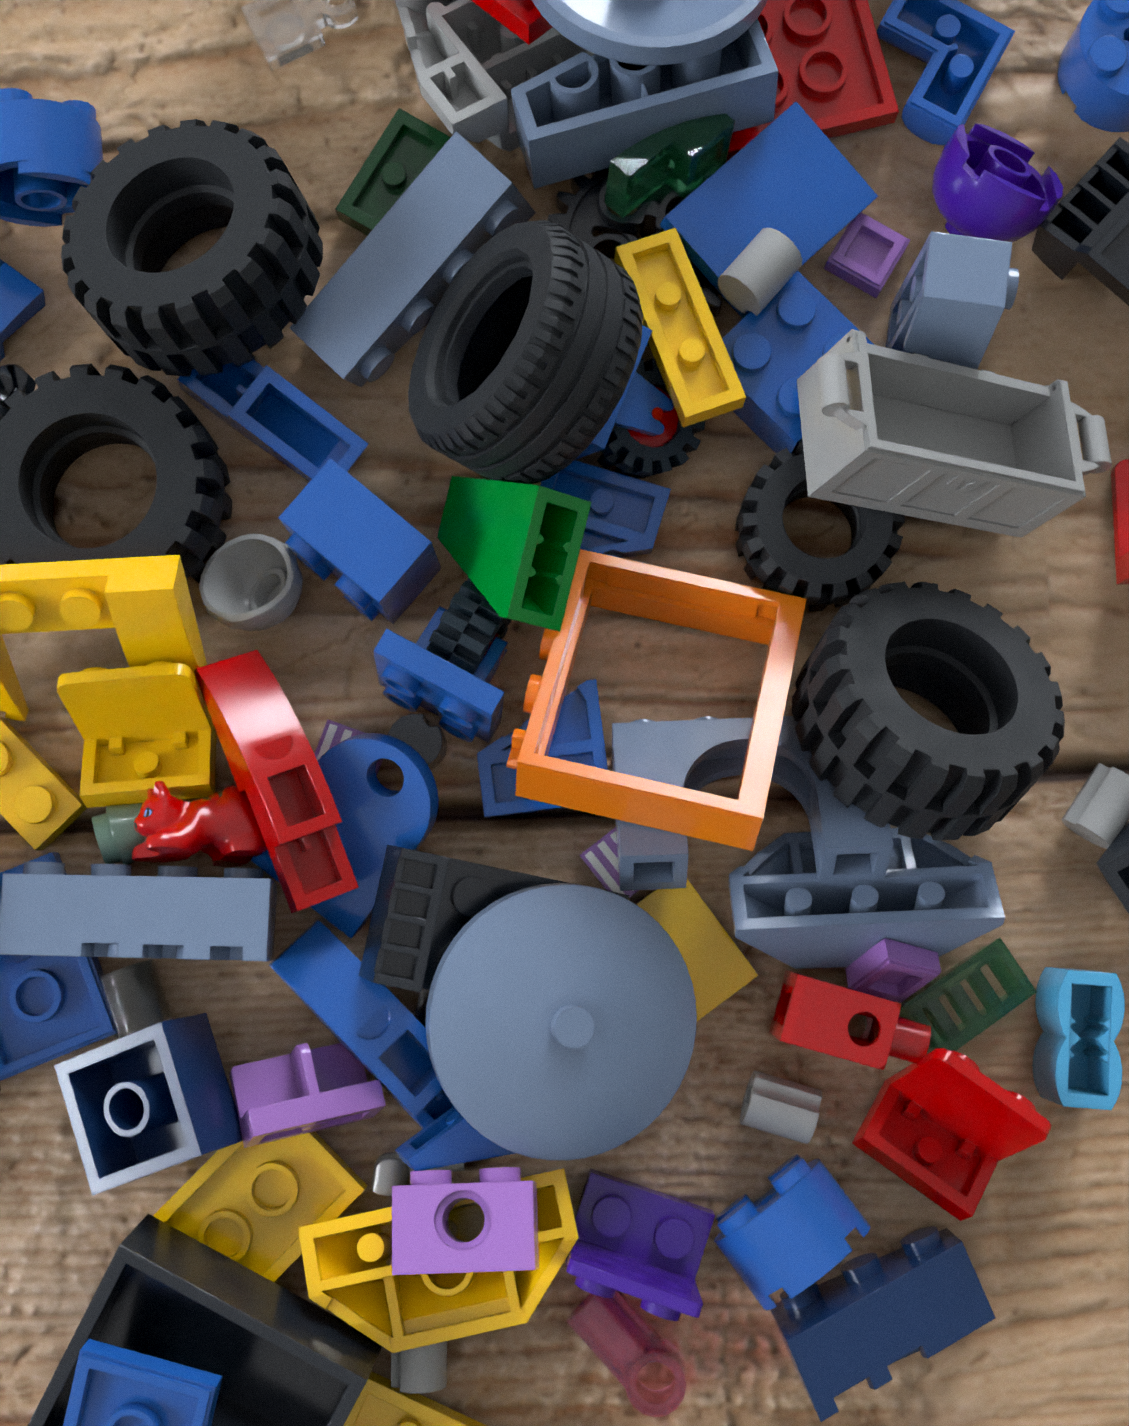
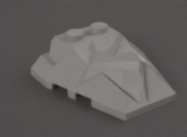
M395 0L421 95L452 135L457 131L464 139L476 143L488 139L500 149L509 152L520 147L517 139L511 89L583 51L590 56L594 55V53L564 37L553 27L528 45L471 0Z

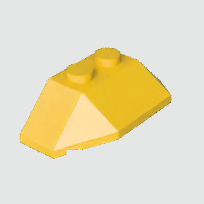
M565 1168L521 1178V1181L537 1182L539 1269L392 1275V1207L298 1227L309 1299L324 1309H328L391 1353L527 1323L579 1238ZM465 1199L455 1204L448 1218L452 1234L464 1242L472 1241L478 1237L485 1222L482 1208L471 1199Z

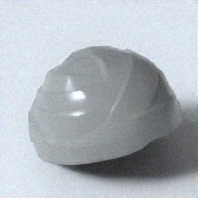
M247 534L228 541L213 553L206 562L201 574L199 591L207 612L220 623L231 629L261 631L283 622L293 612L302 594L303 577L294 552L286 544L263 534Z

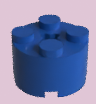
M1093 0L1065 45L1058 63V84L1062 94L1066 91L1070 99L1077 106L1074 112L1085 123L1109 132H1129V0Z
M0 89V219L28 226H61L62 214L75 212L72 208L74 196L80 186L88 187L93 180L91 171L103 160L101 127L96 120V109L90 103L81 100L57 102L33 99L29 92L22 89Z
M799 1154L792 1156L767 1177L773 1185L772 1189L754 1203L745 1194L735 1200L716 1217L718 1221L717 1226L721 1232L716 1236L714 1242L766 1311L777 1307L772 1293L783 1288L789 1298L792 1299L839 1264L853 1250L844 1238L854 1228L863 1238L871 1228L819 1158L806 1163Z

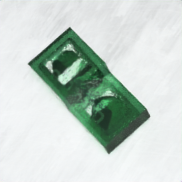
M725 113L685 121L652 134L627 148L610 161L605 204L624 218L665 183L681 197L685 198L726 163L735 120Z

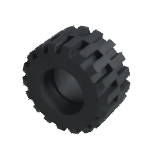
M799 442L795 452L790 453L786 447L774 455L770 465L764 464L756 473L742 501V506L736 519L735 531H739L736 549L738 557L745 556L747 564L744 567V571L749 579L752 580L758 577L764 584L761 589L806 598L809 611H823L831 604H834L835 608L848 604L854 596L868 590L884 574L892 563L891 558L900 548L903 536L897 533L905 523V515L829 501L843 512L849 522L851 529L850 548L845 554L833 558L814 557L798 549L791 542L785 531L783 511L789 503L808 497L803 442Z

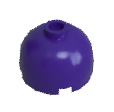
M975 123L969 134H966L964 124L958 125L945 145L935 167L932 193L940 214L947 221L945 228L949 234L1013 243L1034 232L1050 215L1063 196V185L1050 166L1047 167L1041 176L1036 169L1028 164L1035 152L1004 132Z

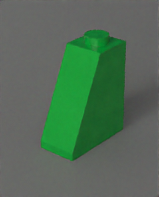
M451 476L437 538L500 617L560 631L591 502L540 485Z

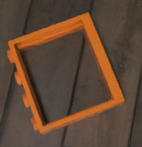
M580 549L561 630L544 629L539 651V659L547 661L543 676L531 674L523 704V712L531 714L527 729L515 728L512 735L511 750L506 767L517 769L515 796L753 851L764 818L807 599ZM590 606L768 645L736 799L548 756Z

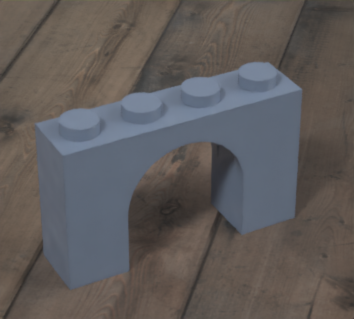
M705 716L694 720L654 721L639 719L630 723H612V771L697 791L715 780L741 775L753 717L719 719ZM783 716L771 781L792 793L801 803L807 814L811 829L818 883L885 880L894 846L890 824L887 823L885 827L880 828L864 819L866 813L852 803L847 808L833 796L836 788L827 779L820 781L810 767L811 752H802L795 731L798 722L794 721L793 716ZM615 819L620 891L686 888L689 857L686 835Z

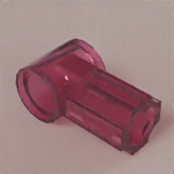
M616 1290L613 1298H604L589 1293L568 1316L567 1323L626 1388L627 1397L638 1411L644 1415L660 1417L676 1410L683 1401L686 1391L685 1361L678 1347L669 1340L663 1339L622 1292ZM658 1362L670 1368L675 1376L672 1383L661 1390L649 1389L643 1385L638 1378V1372L648 1363Z

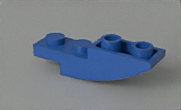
M316 920L275 958L269 966L351 1055L361 1062L376 1080H380L381 1085L422 1129L453 1107L433 1069L427 1045L426 1028L385 985L373 983L360 977L359 971L362 962L319 920Z

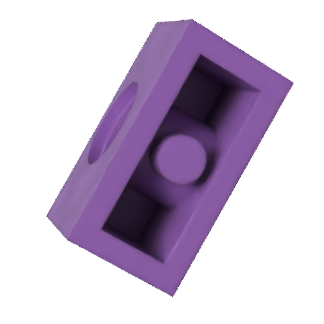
M520 1167L479 1169V1183L453 1184L452 1170L411 1171L410 1185L392 1186V1275L539 1269L537 1182L521 1181ZM465 1199H471L478 1203L483 1210L485 1218L481 1233L469 1242L457 1239L452 1234L448 1223L451 1209L455 1204Z

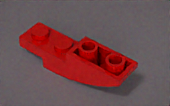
M250 651L196 668L194 670L196 679L238 791L240 793L246 791L291 914L359 888L336 825L341 823L342 819L328 784L288 699L259 651Z

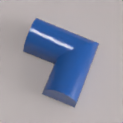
M893 0L876 31L878 38L927 64L902 110L901 118L911 133L931 144L946 145L958 125H965L1012 39L1015 30L958 0Z

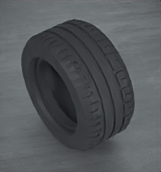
M548 220L516 223L493 236L477 250L449 285L433 312L419 343L411 369L408 402L409 413L422 441L432 449L489 480L534 484L551 478L569 466L590 445L607 423L620 401L635 367L642 339L643 313L636 286L627 271L560 225Z

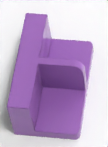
M307 1043L298 1044L290 1054L237 1065L232 1068L229 1074L244 1148L373 1118L386 1106L380 1080L367 1082L363 1064L356 1060L341 1043L310 1049Z

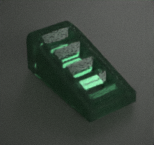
M997 938L934 978L900 1003L899 1017L931 1026V1038L927 1054L937 1048L956 1051L1037 993V991L1002 939ZM985 964L989 966L1007 993L1001 998L998 997L980 970ZM964 979H966L984 1006V1009L978 1011L960 984ZM943 994L962 1021L958 1026H956L938 999Z

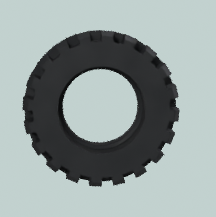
M198 119L180 121V127L174 129L161 125L147 130L148 137L136 143L131 138L117 148L119 154L107 163L102 160L91 171L93 180L88 187L80 186L74 196L72 208L75 213L74 215H66L62 240L65 244L62 245L61 258L63 271L68 276V286L75 298L121 352L126 356H130L136 364L150 371H161L162 369L166 375L190 376L192 370L196 369L200 375L207 376L222 373L223 365L232 362L240 367L254 360L253 353L267 344L270 349L284 338L282 333L284 327L289 322L296 325L305 312L307 305L304 302V298L306 295L313 296L320 277V272L317 267L321 266L323 260V242L318 235L320 227L282 158L274 148L267 145L264 138L254 132L243 128L239 130L237 125L212 120L211 125L207 126L204 121ZM227 227L219 240L201 257L183 267L161 272L170 257L187 241L206 231Z
M90 363L72 365L69 369L71 377L61 379L54 371L35 378L38 389L28 395H25L18 389L4 401L11 409L0 420V565L180 555L186 579L191 576L196 582H200L201 574L206 565L202 561L208 551L215 552L224 545L227 535L219 527L221 520L231 519L232 499L225 492V487L231 481L227 465L218 455L219 447L197 416L179 396H173L163 383L149 375L138 379L130 368L110 364L105 369V375L102 376ZM129 444L142 448L155 463L157 482L153 502L139 525L120 540L101 547L77 548L64 541L59 536L55 526L53 501L58 483L69 466L83 454L105 445Z
M905 581L881 585L879 589L873 588L863 591L854 596L848 605L842 606L800 670L795 682L797 690L792 696V714L794 721L798 722L795 731L802 752L810 751L812 754L809 760L810 767L820 781L827 779L836 788L833 796L847 808L851 803L866 813L865 820L880 828L885 827L887 823L898 827L899 835L922 839L927 833H931L932 840H958L962 835L976 836L989 830L995 822L1002 821L1046 772L1060 751L1059 742L1064 737L1065 718L1064 711L1060 710L1063 707L1059 684L1049 679L1051 675L1050 664L1042 652L1035 653L1029 646L1031 638L1018 625L1012 628L1001 619L1002 612L989 604L982 607L970 601L971 595L955 588L949 592L940 591L938 584L928 582L914 583L911 588H908ZM895 687L911 691L934 704L949 718L958 733L937 726L919 715L902 699Z

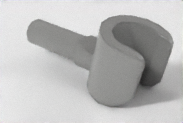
M389 1152L382 1154L375 1161L371 1182L373 1192L379 1195L392 1196V1186L407 1185L410 1172L414 1170L405 1164L397 1153ZM464 1163L427 1170L464 1171Z

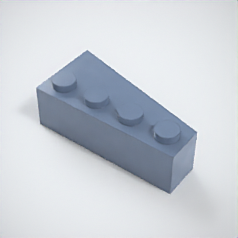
M758 18L749 29L726 47L696 60L678 64H631L608 59L597 54L590 56L583 51L511 89L517 139L534 189L623 164L625 162H620L619 164L618 162L639 148L684 129L704 124L711 125V129L706 136L682 142L656 154L774 121L778 68Z
M456 131L307 306L296 325L292 324L290 329L342 379L360 387L367 381L374 382L389 369L394 361V354L414 334L418 333L428 324L443 294L461 268L477 250L500 231L513 224L527 222L536 212L515 185Z
M24 862L23 874L3 873L0 905V955L242 961L274 960L277 884L271 878H263V869L224 868V878L197 877L198 867L158 866L157 876H131V865L91 864V875H64L65 863Z

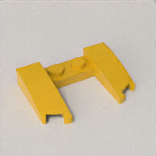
M180 555L0 565V711L6 712L5 718L26 721L29 709L2 634L115 628L129 667L146 666L156 661L182 663L191 668L198 684L194 670L207 665Z

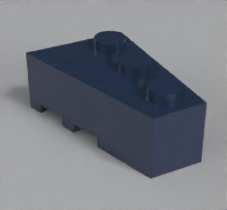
M930 1226L916 1230L901 1239L902 1248L879 1258L876 1253L857 1256L840 1267L841 1275L819 1285L816 1281L792 1299L789 1298L785 1291L780 1294L781 1301L776 1303L777 1307L771 1309V1312L800 1381L820 1422L839 1412L834 1397L866 1379L870 1389L876 1390L893 1380L887 1367L888 1365L920 1351L922 1357L928 1359L996 1318L963 1242L947 1228L938 1231L937 1227Z

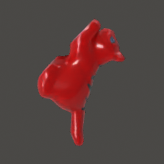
M156 781L154 789L148 788L147 799L141 805L140 813L134 820L135 831L147 837L145 842L137 845L132 851V859L138 862L181 861L188 859L198 851H202L210 856L213 866L238 867L251 861L253 856H258L267 851L246 791L240 793L236 784L223 788L205 798L189 802L171 795L164 781Z

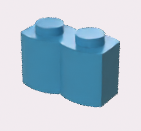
M1045 967L1038 980L1035 995L1036 1014L1040 1027L1043 1030L1035 1046L1032 1063L1036 1089L1040 1097L1063 1107L1112 1110L1117 1102L1122 1085V1063L1119 1051L1114 1043L1122 1027L1125 1012V1000L1121 982L1116 973Z

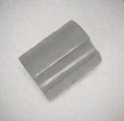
M763 228L718 278L719 289L726 300L744 314L748 310L757 316L802 266L800 251L780 231L772 228Z
M1098 763L1061 819L1063 824L1083 839L1107 849L1129 820V775L1113 766L1109 768Z
M754 1070L743 1098L740 1124L808 1144L814 1134L819 1118L822 1091Z
M447 1341L391 1353V1387L400 1388V1392L423 1394L436 1392L447 1386Z

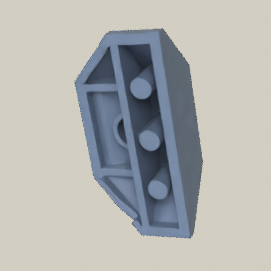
M891 828L894 846L885 880L818 883L811 832L784 833L759 851L744 867L739 866L732 871L728 878L735 938L795 969L848 967L883 938L938 952V957L1002 926L1005 914L992 862L977 855L971 858L949 843L932 840V837L928 834L922 839L899 835L898 828Z

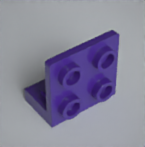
M590 1168L575 1214L579 1238L566 1258V1272L576 1276L575 1285L596 1296L613 1298L617 1290L642 1299L640 1307L657 1317L670 1321H679L681 1313L699 1318L703 1301L695 1278L715 1218L714 1211Z

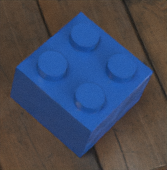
M798 270L757 316L750 311L722 338L746 395L743 407L733 410V412L775 453L780 452L786 447L790 453H793L799 442H803L797 379L851 329L860 331ZM866 337L867 343L873 344V343Z
M331 458L278 517L291 534L285 544L297 554L296 558L323 581L331 573L336 576L338 581L334 585L344 594L343 597L370 621H373L380 613L390 623L394 624L441 570L432 542Z

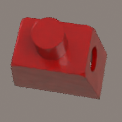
M788 970L785 971L769 1030L779 1041L884 1070L888 1056L918 1063L927 1054L931 1038V1026L899 1017L900 1003ZM856 1014L865 1016L867 1020L866 1029L859 1037L851 1036L848 1033L849 1022Z

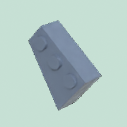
M931 231L891 303L886 348L925 355L931 359L978 369L1004 309L1010 310L1017 294L1019 270L1010 268L1012 242Z

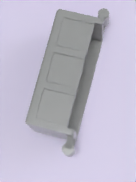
M851 329L797 379L808 497L1022 538L1086 497L1083 481L1084 475L1102 473L1112 467L1104 418L1099 415H1091L1080 406L1071 402L1067 381L1057 379L1050 385L1044 386L998 375L995 372L983 369L977 370L931 359L925 355L911 354L867 343L866 333Z

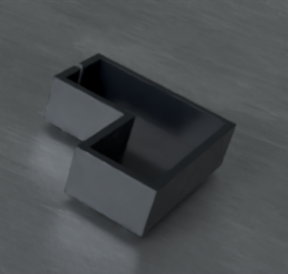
M147 1214L119 1245L28 1426H63L79 1352L88 1339L222 1375L223 1378L212 1426H343L369 1378L382 1346L340 1318L154 1216Z

